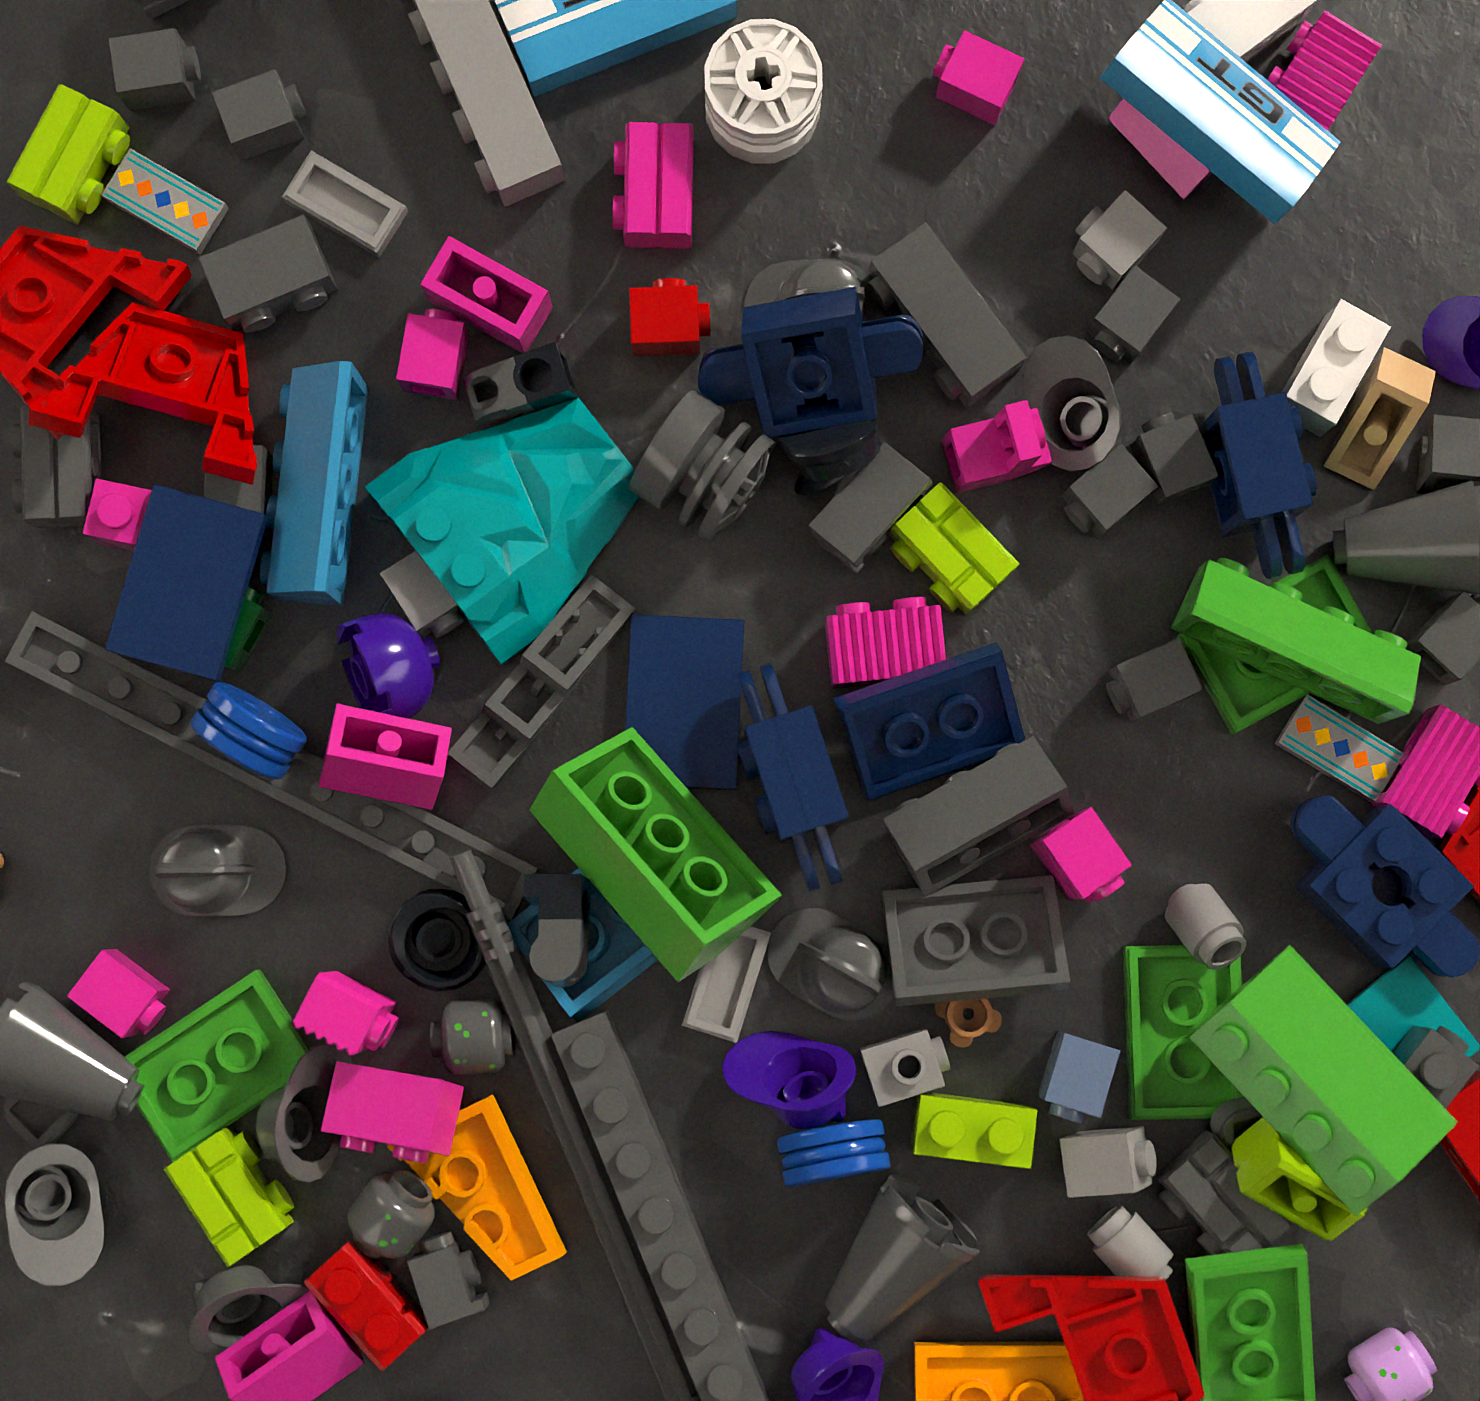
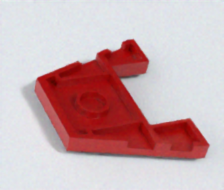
M19 225L0 248V374L30 409L32 402L39 395L45 397L57 385V377L59 375L47 368L48 365L113 287H117L152 308L164 311L192 277L188 265L182 261L168 258L167 263L145 259L141 252L121 248L118 252L90 246L88 240ZM47 430L57 440L63 436L62 433Z
M132 302L90 344V352L76 366L69 365L57 377V385L45 397L39 395L32 402L29 409L28 425L81 439L97 396L108 397L130 405H137L186 420L214 426L203 457L202 472L253 485L257 469V457L253 447V419L249 410V382L244 335L239 331Z
M984 1275L978 1277V1283L995 1333L1045 1316L1055 1315L1084 1401H1199L1205 1396L1164 1277Z

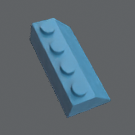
M335 361L292 368L291 384H283L279 402L280 417L287 419L284 440L276 441L273 453L274 473L280 474L278 496L271 495L267 505V528L274 529L271 551L263 552L260 565V582L262 585H267L266 593L277 601L344 607L369 388L352 362Z

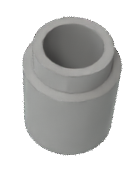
M1187 884L1177 889L1171 895L1164 915L1165 920L1195 961L1205 963L1209 969L1216 970L1230 965L1241 956L1246 948L1243 926L1211 885Z
M1122 1204L1115 1206L1107 1212L1087 1233V1236L1095 1244L1092 1250L1115 1276L1164 1277L1166 1280L1173 1271L1168 1265V1262L1173 1257V1252L1136 1211L1129 1213Z

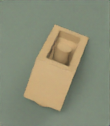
M1384 347L1357 391L1325 459L1324 467L1375 490L1427 408L1436 371Z

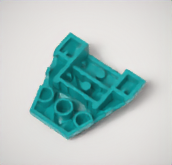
M579 397L493 427L412 452L365 486L366 491L399 534L402 533L465 614L467 622L501 666L530 646L553 620L574 588L577 589L586 577L588 568L603 546L608 545L640 498L629 490V484L635 469Z

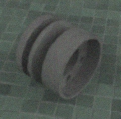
M693 389L679 401L652 439L633 473L629 490L659 510L668 506L679 493L683 494L687 499L681 510L679 523L688 527L706 509L708 512L699 528L698 536L711 543L724 528L739 518L752 500L765 477L768 460L775 448V441L763 434L744 453L742 449L751 433L752 426L743 422L733 429L724 440L718 436L724 420L725 409Z

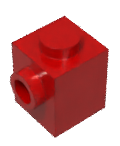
M663 278L653 281V287L629 288L633 356L700 354V337L711 336L709 302L698 303L697 285L686 286V281L679 278Z

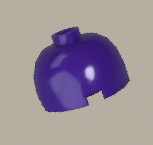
M385 613L362 616L337 626L336 637L338 645L349 642L351 657L341 661L359 708L408 719L418 714L429 702L433 691L434 676L432 669L440 667L439 654L429 635L420 637L414 626L397 615Z

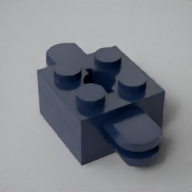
M856 287L744 307L741 327L743 344L706 351L699 366L698 389L702 395L718 405L756 399L763 433L769 438L877 419V387L875 378L916 370L923 358V333L919 324L909 315H897L863 322Z
M1252 351L1238 354L1236 366L1230 356L1218 358L1214 363V376L1222 406L1217 407L1198 429L1219 476L1210 484L1222 538L1252 531L1261 570L1266 579L1280 577L1283 566L1288 574L1303 572L1305 556L1295 517L1313 505L1312 496H1315L1317 493V484L1311 464L1309 462L1303 463L1298 441L1303 438V425L1299 411L1295 406L1289 407L1286 392L1265 396L1257 359Z
M771 663L761 665L760 671L775 717L767 720L765 718L750 671L746 670L738 673L753 724L745 726L744 736L746 741L738 743L737 750L747 780L758 777L764 796L755 799V805L765 835L776 831L779 843L792 840L806 886L810 893L819 890L820 884L804 835L813 832L830 884L841 883L840 869L826 828L844 822L849 815L813 706L810 705L788 712Z
M1328 795L1307 799L1297 806L1291 818V831L1294 837L1319 862L1294 887L1376 968H1394L1411 952L1433 975L1441 977H1457L1473 969L1479 959L1480 944L1476 936L1450 911L1474 886L1391 803L1372 807L1360 820L1339 800Z

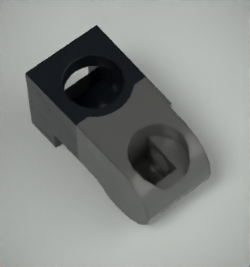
M555 341L476 370L463 379L474 420L478 425L501 422L520 413L526 414L579 397L566 353Z
M524 874L523 898L532 905H539L538 937L531 946L529 954L530 964L538 976L553 986H572L582 979L587 970L591 882L582 874Z

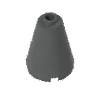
M1468 481L1344 518V530H1333L1335 564L1346 563L1347 575L1456 592L1465 591L1469 594H1480V481Z
M30 981L21 983L18 988L26 993L19 1002L7 998L0 1007V1096L112 1122L119 1113L128 1116L136 1106L144 1088L143 1084L137 1082L140 1070L40 986Z
M890 1174L881 1185L825 1301L830 1312L827 1317L828 1321L837 1332L848 1339L854 1340L857 1336L866 1340L871 1339L972 1263L980 1250L974 1249L978 1241L965 1222L939 1198L932 1205L928 1201L916 1196L923 1187L904 1176Z

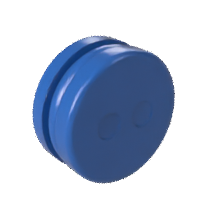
M216 682L207 694L208 699L203 703L202 708L197 709L190 721L193 730L215 749L240 765L265 777L282 779L290 768L289 762L294 759L295 753H299L307 741L305 733L286 716L255 696L230 684Z
M879 1119L849 1122L780 1137L777 1140L779 1155H784L782 1164L788 1169L782 1172L785 1186H806L889 1169L891 1166L889 1153L883 1152L885 1142L882 1138L878 1137L885 1135L883 1122Z

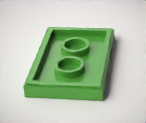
M1328 554L1305 566L1303 572L1290 574L1277 581L1298 590L1303 595L1301 601L1312 607L1322 610L1323 606H1331L1352 615L1355 618L1354 626L1373 634ZM1179 634L1177 638H1180L1187 656L1231 735L1309 694V692L1186 635Z
M1184 945L1123 946L1129 1119L1211 1118L1216 1108L1223 1102L1244 1097L1189 1038L1209 1013L1242 986L1241 956L1230 965L1213 970L1209 969L1205 963L1195 961Z
M258 969L125 1056V1058L140 1070L137 1082L144 1085L136 1106L171 1161L175 1162L217 1132L231 1126L261 1106V1103L272 1092L286 1087L289 1077L300 1057L310 1050L311 1047L300 1030L296 1029L293 1019L262 971Z
M1302 1243L1185 1259L1192 1358L1205 1396L1199 1401H1316L1307 1252Z

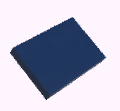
M154 484L105 650L220 682L268 516L264 513Z
M631 614L625 731L633 727L686 788L736 790L737 744L739 742L741 684L738 673L742 672L745 620Z
M997 642L834 698L861 791L866 802L993 758L1001 748L1009 744H1019L1025 741L1003 651Z

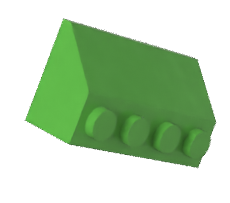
M1218 558V561L1214 562L1209 559L1198 568L1171 629L1374 723L1381 724L1409 714L1414 703L1421 656L1406 650L1407 641L1387 631L1375 630L1373 635L1353 625L1355 618L1340 609L1323 606L1322 610L1312 607L1301 601L1302 593L1288 585L1271 582L1267 586L1248 577L1250 570L1233 560Z
M633 727L552 770L529 809L677 982L721 954L782 896Z
M1290 945L1209 1013L1189 1037L1355 1216L1398 1184L1457 1123L1455 1118Z

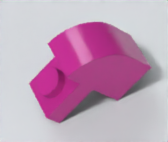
M1027 400L1005 405L992 419L952 428L941 440L955 494L1015 479L1039 470L1052 462L1038 409H1030Z

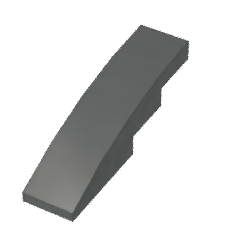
M591 574L523 653L517 667L487 700L480 715L450 748L446 761L490 795L592 669L631 618V614H634L636 608Z

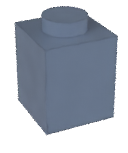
M1057 1031L1037 1096L1051 1102L1049 1114L1081 1124L1085 1113L1101 1118L1120 1050Z

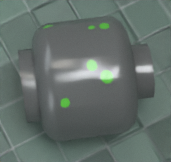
M496 999L451 1001L445 1005L441 1022H431L430 1044L432 1056L443 1057L445 1067L452 1075L495 1074L503 1069L506 1058L515 1057V1032L507 1013L503 1011V1007Z
M405 1170L386 1171L374 1175L347 1213L348 1224L354 1234L353 1241L357 1248L372 1258H380L382 1256L398 1259L408 1255L431 1226L435 1217L434 1206L431 1201L433 1196L428 1185L415 1174Z

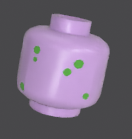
M1388 1327L1382 1329L1352 1348L1348 1353V1364L1352 1374L1344 1378L1357 1401H1420L1433 1390L1431 1375L1437 1372V1368L1423 1344L1412 1331L1402 1334L1396 1328Z

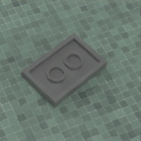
M1054 875L945 885L925 897L919 887L883 891L882 902L895 1007L1069 990L1070 976Z

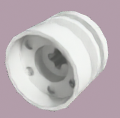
M750 19L729 28L713 44L704 66L707 124L715 141L731 156L752 164L777 163L795 155L812 138L820 117V101L823 88L822 62L813 43L796 27L776 19ZM765 76L767 83L772 85V87L768 90H761L759 82L755 81V78Z

